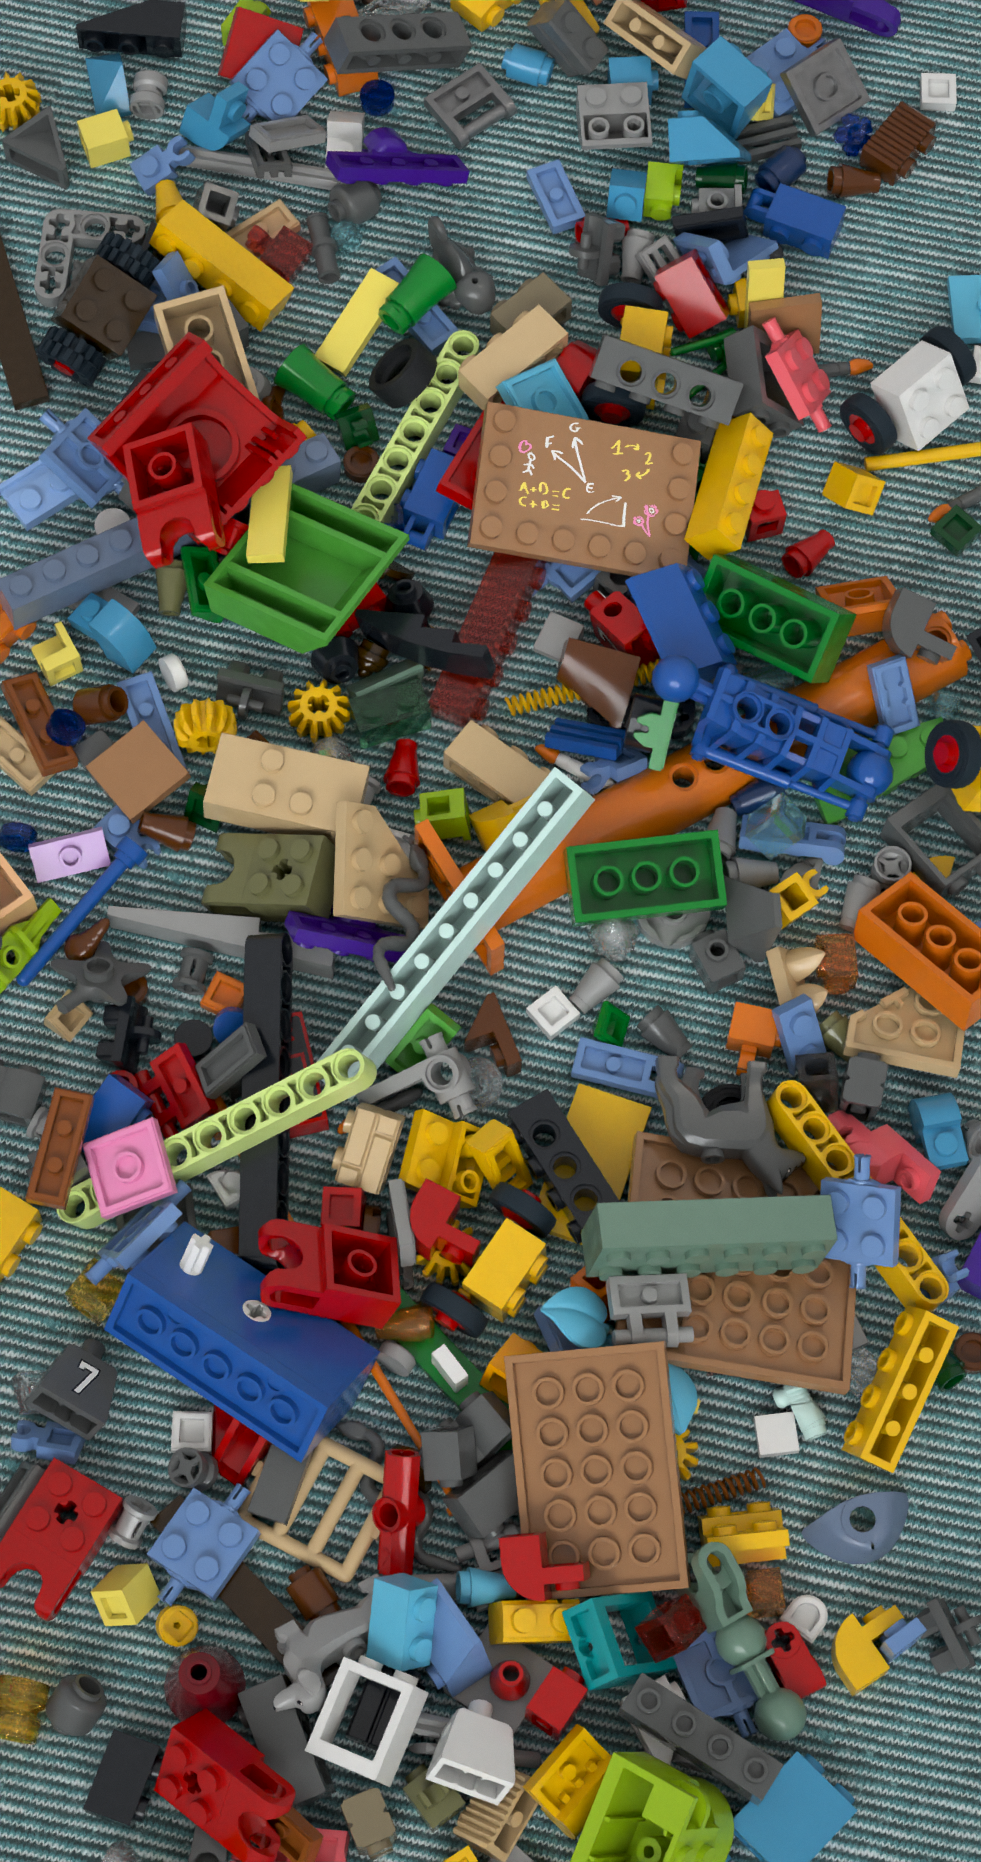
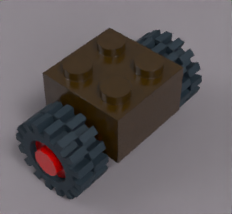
M107 232L94 255L84 262L50 319L61 328L59 329L56 326L49 328L35 351L37 356L43 359L42 361L45 364L50 365L53 370L62 373L61 375L64 377H69L76 383L79 382L81 385L91 387L106 363V358L112 360L122 356L158 296L149 289L155 281L152 271L159 264V260L156 257H152V253L143 250V247L138 243L137 245L132 243L131 239L127 237L124 239L120 234L115 235L113 232Z

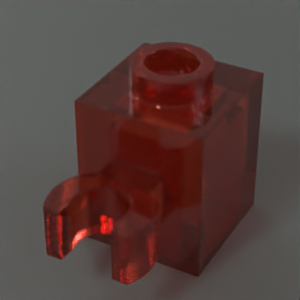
M254 225L247 234L248 240L245 243V246L253 252L262 254L260 261L291 285L310 260L313 244L286 226H283L273 239L261 227Z

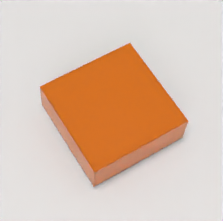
M217 971L200 1002V1007L216 1015L227 1007L242 1009L244 1004V983Z

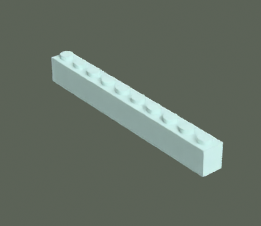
M554 767L390 970L396 989L389 991L384 980H382L318 1061L339 1050L352 1048L371 1059L376 1065L377 1070L595 799ZM359 1061L354 1062L349 1067L348 1078L358 1073L360 1068ZM354 1095V1096H352V1097H350V1098H348V1099L353 1100L356 1095Z

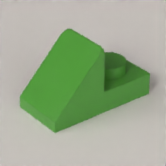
M431 1003L384 1062L399 1073L427 1059L422 1046L419 1044L421 1040L428 1039L429 1036L442 1032L446 1044H448L460 1030L461 1026Z

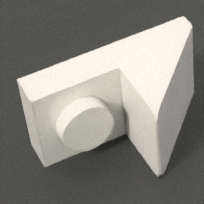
M330 111L327 119L326 157L328 151L361 152L363 148L365 113Z

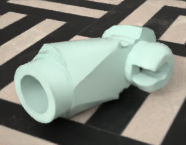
M783 1385V1387L773 1390L772 1394L777 1407L783 1409L791 1405L805 1441L816 1439L828 1433L825 1426L826 1416L818 1404L813 1401L806 1388Z

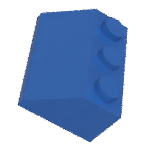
M675 563L625 580L661 659L669 655L688 657L696 664L700 678L707 682L716 677L717 671L722 665L727 663L735 666L738 665L733 656L735 652L734 644L729 636L723 633L718 623V620H720L719 612L710 600H707L702 589L705 587V583L697 569Z

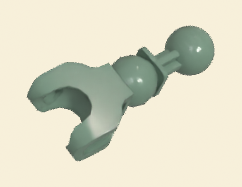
M720 1542L704 1544L695 1553H687L688 1564L692 1566L697 1583L690 1582L691 1587L676 1589L685 1607L702 1622L708 1634L716 1631L715 1645L718 1654L725 1662L735 1666L729 1670L730 1674L733 1675L744 1671L758 1697L754 1710V1719L759 1731L774 1741L791 1740L800 1734L806 1724V1706L797 1693L790 1689L779 1687L765 1661V1658L775 1653L773 1647L765 1650L767 1638L763 1626L755 1618L746 1615L752 1612L753 1608L747 1598L744 1574L732 1552L725 1544ZM709 1554L717 1556L720 1560L721 1565L718 1573L707 1560Z

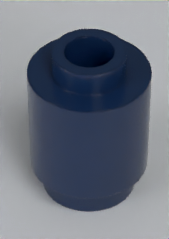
M783 145L758 167V173L754 176L756 184L759 188L776 193L780 183L791 186L807 170L805 155L795 146Z

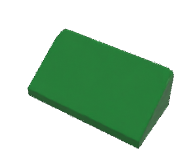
M182 546L180 551L191 615L213 623H221L224 617L211 612L203 585L219 566L218 552L214 550L209 552L208 547Z

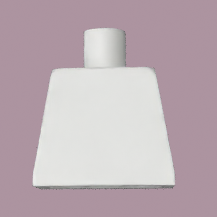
M481 1699L471 1701L468 1709H457L445 1725L425 1779L498 1806L515 1784L513 1729L509 1724L492 1719L493 1706L491 1703Z

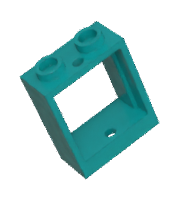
M651 1591L590 1598L562 1612L588 1691L635 1684L641 1673H644L651 1679H655L677 1669ZM620 1611L637 1664L625 1666L607 1614L608 1612ZM589 1643L593 1646L592 1651L589 1650Z

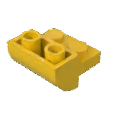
M425 1109L416 1110L398 1179L402 1178L406 1188L418 1193L427 1178L461 1196L460 1208L477 1207L484 1174L474 1159L467 1140L481 1128L465 1121H450Z
M770 1501L747 1503V1510L731 1512L729 1505L706 1508L707 1515L697 1516L701 1546L710 1542L723 1543L730 1549L738 1564L787 1559L785 1546H790L788 1529L783 1526L781 1509L777 1507L771 1508ZM713 1554L708 1555L707 1560L712 1567L721 1565L717 1556Z
M576 1724L524 1784L523 1788L541 1806L540 1809L566 1836L575 1840L584 1828L612 1755L584 1727Z

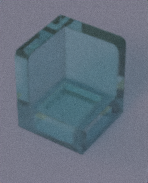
M781 792L749 814L745 836L768 859H773L805 837L807 817Z

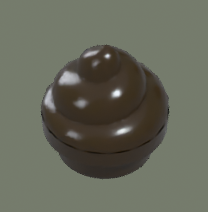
M363 638L360 646L358 645V676L360 678L368 677L373 672L383 670L389 663L387 657L390 651L378 644Z

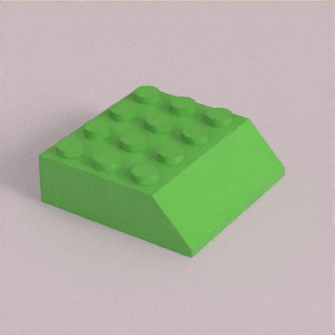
M292 483L285 562L248 564L246 558L247 530L203 585L211 612L303 654L329 644L410 538L409 534Z

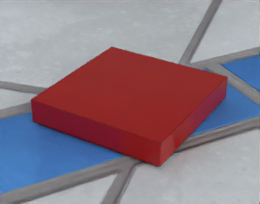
M236 7L217 76L231 80L277 29L291 43L299 46L304 28L242 7Z

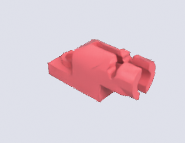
M838 1110L827 1117L854 1154L871 1155L870 1176L872 1179L881 1184L894 1181L919 1204L931 1199L941 1171L888 1124L870 1131L853 1115L847 1114L843 1110Z

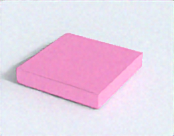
M154 1117L148 1118L82 1145L102 1218L110 1219L178 1193L158 1119Z

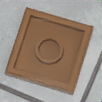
M820 293L750 302L748 327L754 325L766 332L761 324L776 317L784 336L799 329L802 337L807 338L810 342L813 354H818L820 352L822 316Z
M144 720L85 766L87 771L132 824L141 818L144 811L149 812L191 778L185 767Z

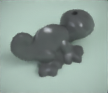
M431 216L428 220V233L433 250L432 258L447 269L457 286L455 291L438 303L439 306H450L453 310H459L462 305L475 315H482L490 311L495 303L493 276L475 265L473 260L475 251L473 247H465L461 243L451 240L446 233L442 220L438 216Z

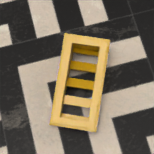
M492 1119L467 1140L474 1159L492 1189L499 1182H506L515 1173L516 1176L508 1184L520 1190L527 1189L533 1184L511 1128Z

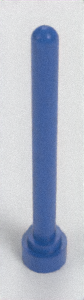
M127 836L122 838L115 847L117 851L113 856L116 859L16 976V981L20 986H27L32 982L127 868L131 870L134 865L139 867L148 854Z

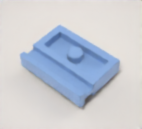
M40 459L0 484V496L4 498L8 507L27 531L80 498Z

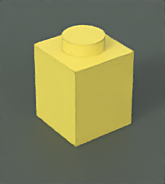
M117 109L77 121L80 141L91 168L131 156L129 142L134 141L133 133L128 120L122 122Z

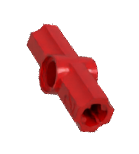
M410 1449L385 1450L382 1498L375 1502L372 1509L373 1522L380 1531L377 1564L379 1574L386 1576L398 1573L413 1574L415 1530L417 1526L422 1524L426 1514L424 1502L418 1495L421 1458L418 1451Z

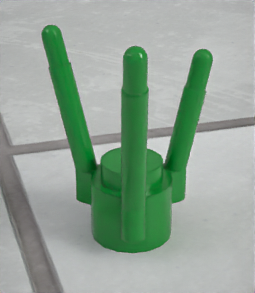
M730 327L708 338L673 347L670 350V355L677 356L706 348L713 361L719 360L722 362L712 371L721 374L727 369L723 338L737 331ZM697 385L693 387L690 391L689 399L706 386Z

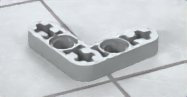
M55 209L50 211L43 221L34 280V289L39 303L46 307H57L59 298L69 288L75 247L97 249L106 233L111 232V226L116 227L114 234H120L124 239H126L125 234L128 233L129 229H135V233L129 239L136 245L137 243L142 245L146 237V228L143 220L138 216L71 209ZM59 223H65L61 232L62 241L56 240L55 228L58 227ZM92 224H100L105 228L101 235L95 237L89 236L85 232ZM58 251L65 255V259L59 264H50L46 261V257L52 252ZM49 275L55 276L56 288L53 289L52 294L46 293L50 285Z

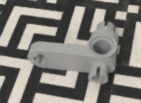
M442 1032L431 1035L428 1039H423L419 1042L427 1057L426 1060L356 1094L359 1104L363 1102L374 1105L423 1081L428 1089L435 1092L440 1105L449 1104L455 1120L477 1110L469 1092L476 1089L470 1078V1063L463 1054L458 1052L456 1046L448 1049ZM443 1063H447L452 1069L453 1075L450 1082L446 1081L441 1075Z
M975 1119L965 1123V1126L969 1128L968 1131L962 1128L967 1154L972 1160L939 1214V1226L942 1231L952 1239L959 1241L971 1237L981 1224V1121ZM957 1215L964 1216L965 1220L963 1223H955V1217Z

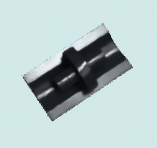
M127 996V1002L122 1006L115 1004L105 1006L103 1014L104 1025L108 1029L116 1030L114 1040L101 1039L98 1042L96 1057L105 1064L117 1066L121 1070L136 1074L140 1055L148 1054L149 1044H159L162 1039V1033L152 1028L154 1017L147 1016L148 1008L136 1003L135 997Z

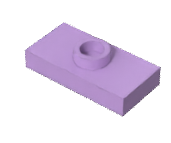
M102 827L28 844L37 883L110 866L111 864Z

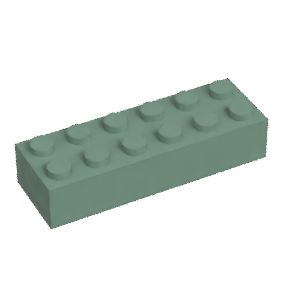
M831 1195L597 1203L581 1231L586 1277H599L601 1281H607L608 1277L682 1273H687V1278L696 1277L700 1273L715 1272L720 1277H728L739 1273V1271H754L756 1275H769L777 1270L792 1269L793 1273L804 1274L818 1268L838 1240Z

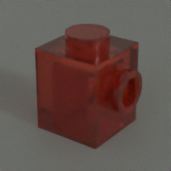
M686 1593L656 1606L635 1627L636 1632L655 1663L685 1651L707 1629L699 1610L693 1605Z

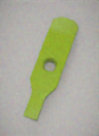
M47 898L28 921L11 925L1 936L0 994L36 954L41 937L62 912L52 898ZM9 950H12L15 955L13 964H9L6 959Z

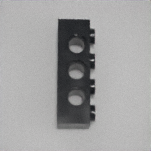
M546 1089L508 1111L507 1124L513 1130L518 1145H521L528 1155L525 1162L531 1174L536 1180L542 1177L549 1188L545 1192L549 1202L557 1212L563 1210L570 1221L566 1224V1227L573 1240L580 1244L582 1242L581 1231L593 1209L582 1211L576 1207L575 1201L581 1197H588L595 1204L620 1201L549 1090ZM547 1133L555 1141L553 1144L544 1147L536 1144L534 1138L538 1134ZM568 1165L574 1169L575 1174L568 1179L558 1177L554 1170L558 1166Z

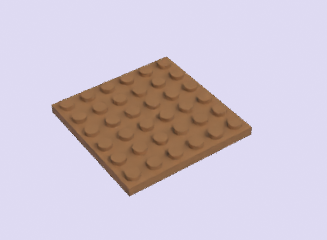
M637 1131L634 1136L627 1202L767 1197L762 1182L749 1170L742 1160L725 1159L719 1164H706L701 1161V1157L680 1152L669 1136ZM828 1164L831 1169L838 1171L836 1166ZM802 1166L783 1182V1193H777V1197L820 1195L819 1189ZM824 1258L818 1268L804 1274H796L792 1272V1269L777 1270L769 1275H756L754 1271H739V1273L728 1277H720L715 1272L700 1273L696 1277L687 1278L692 1312L688 1317H677L678 1327H693L694 1341L679 1343L678 1347L667 1348L668 1363L682 1368L846 1395L850 1390L856 1287L854 1289L849 1287L851 1265L841 1260ZM661 1318L642 1319L643 1328H662ZM616 1320L615 1330L627 1329L626 1320Z

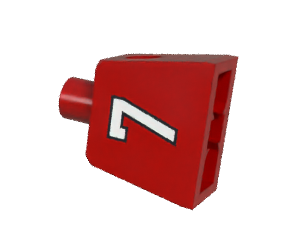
M597 590L586 598L584 607L589 611L594 634L604 647L641 657L639 663L640 671L642 663L648 668L650 661L654 663L660 658L638 608L620 591H614L608 597H605Z

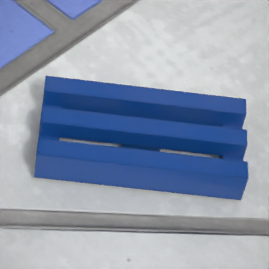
M557 717L555 724L550 727V732H547L545 735V747L615 761L624 748L626 730Z

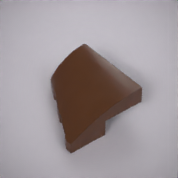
M569 637L563 645L556 679L567 689H572L577 693L587 707L594 708L609 722L608 725L611 728L620 729L641 657Z

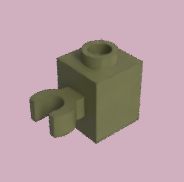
M422 1764L405 1777V1781L408 1784L403 1788V1794L432 1833H434L466 1808V1802L457 1790L425 1779L428 1768L425 1764Z

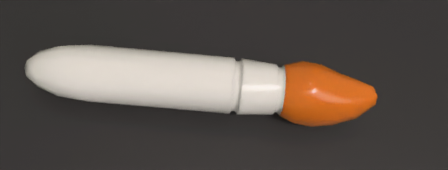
M545 744L535 746V751L546 762L556 764L563 770L585 781L590 780L591 777L580 771V767L584 763L563 753L561 754L559 750L547 748ZM609 778L602 789L604 790L614 785L615 782Z

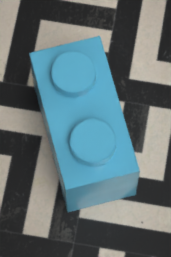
M406 1573L374 1578L367 1658L399 1671L430 1666L438 1585Z

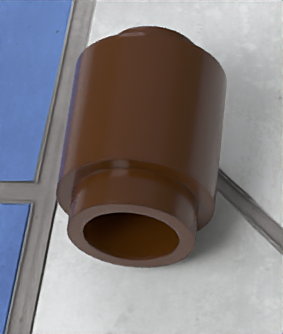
M113 684L80 689L73 698L74 714L78 721L84 725L116 721L128 709L127 694L121 687Z
M307 1564L288 1577L291 1584L286 1588V1591L306 1622L319 1616L342 1610L338 1604L339 1596L320 1567L312 1570Z

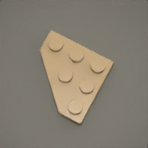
M347 800L337 802L333 916L403 928L385 908L382 900L383 887L394 878L417 879L418 873L411 868L408 857L376 806ZM426 888L415 893H397L398 901L414 915L415 920L420 925V930H423L428 924V889Z
M903 987L880 999V1003L869 1010L864 1011L862 1009L850 1015L843 1055L854 1057L859 1052L873 1053L881 1057L880 1061L889 1065L957 1078L961 1067L965 1031L960 1029L914 989Z

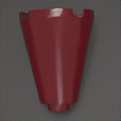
M208 1645L193 1647L180 1654L169 1667L164 1683L167 1704L174 1715L181 1721L203 1709H207L222 1722L226 1723L238 1711L237 1706L241 1705L238 1693L246 1690L245 1675L235 1657L224 1649ZM206 1675L204 1679L197 1680L200 1676Z

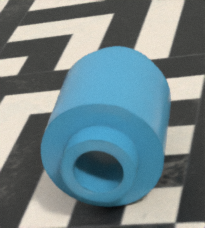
M515 43L513 49H506L501 68L506 70L507 78L536 87L539 84L547 86L553 72L555 59L548 57L546 52Z

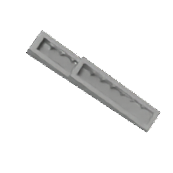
M108 906L107 912L110 928L243 959L245 941L248 935L275 934L262 932L261 919L258 917ZM290 936L293 948V970L333 979L336 954L329 949L316 946L313 949L303 948L294 943Z

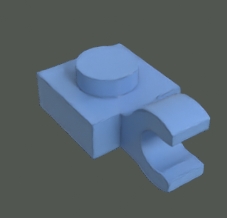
M623 748L615 761L595 757V762H587L580 767L582 773L591 777L590 780L581 783V788L590 794H594L605 786L609 778L619 782L639 774L647 769V757L637 750Z

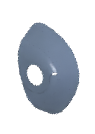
M893 1491L867 1493L850 1498L806 1526L802 1530V1536L808 1544L834 1560L848 1564H867L887 1554L899 1539L907 1518L909 1508L908 1497L906 1493ZM857 1507H867L874 1513L876 1521L871 1530L860 1532L851 1525L850 1515Z

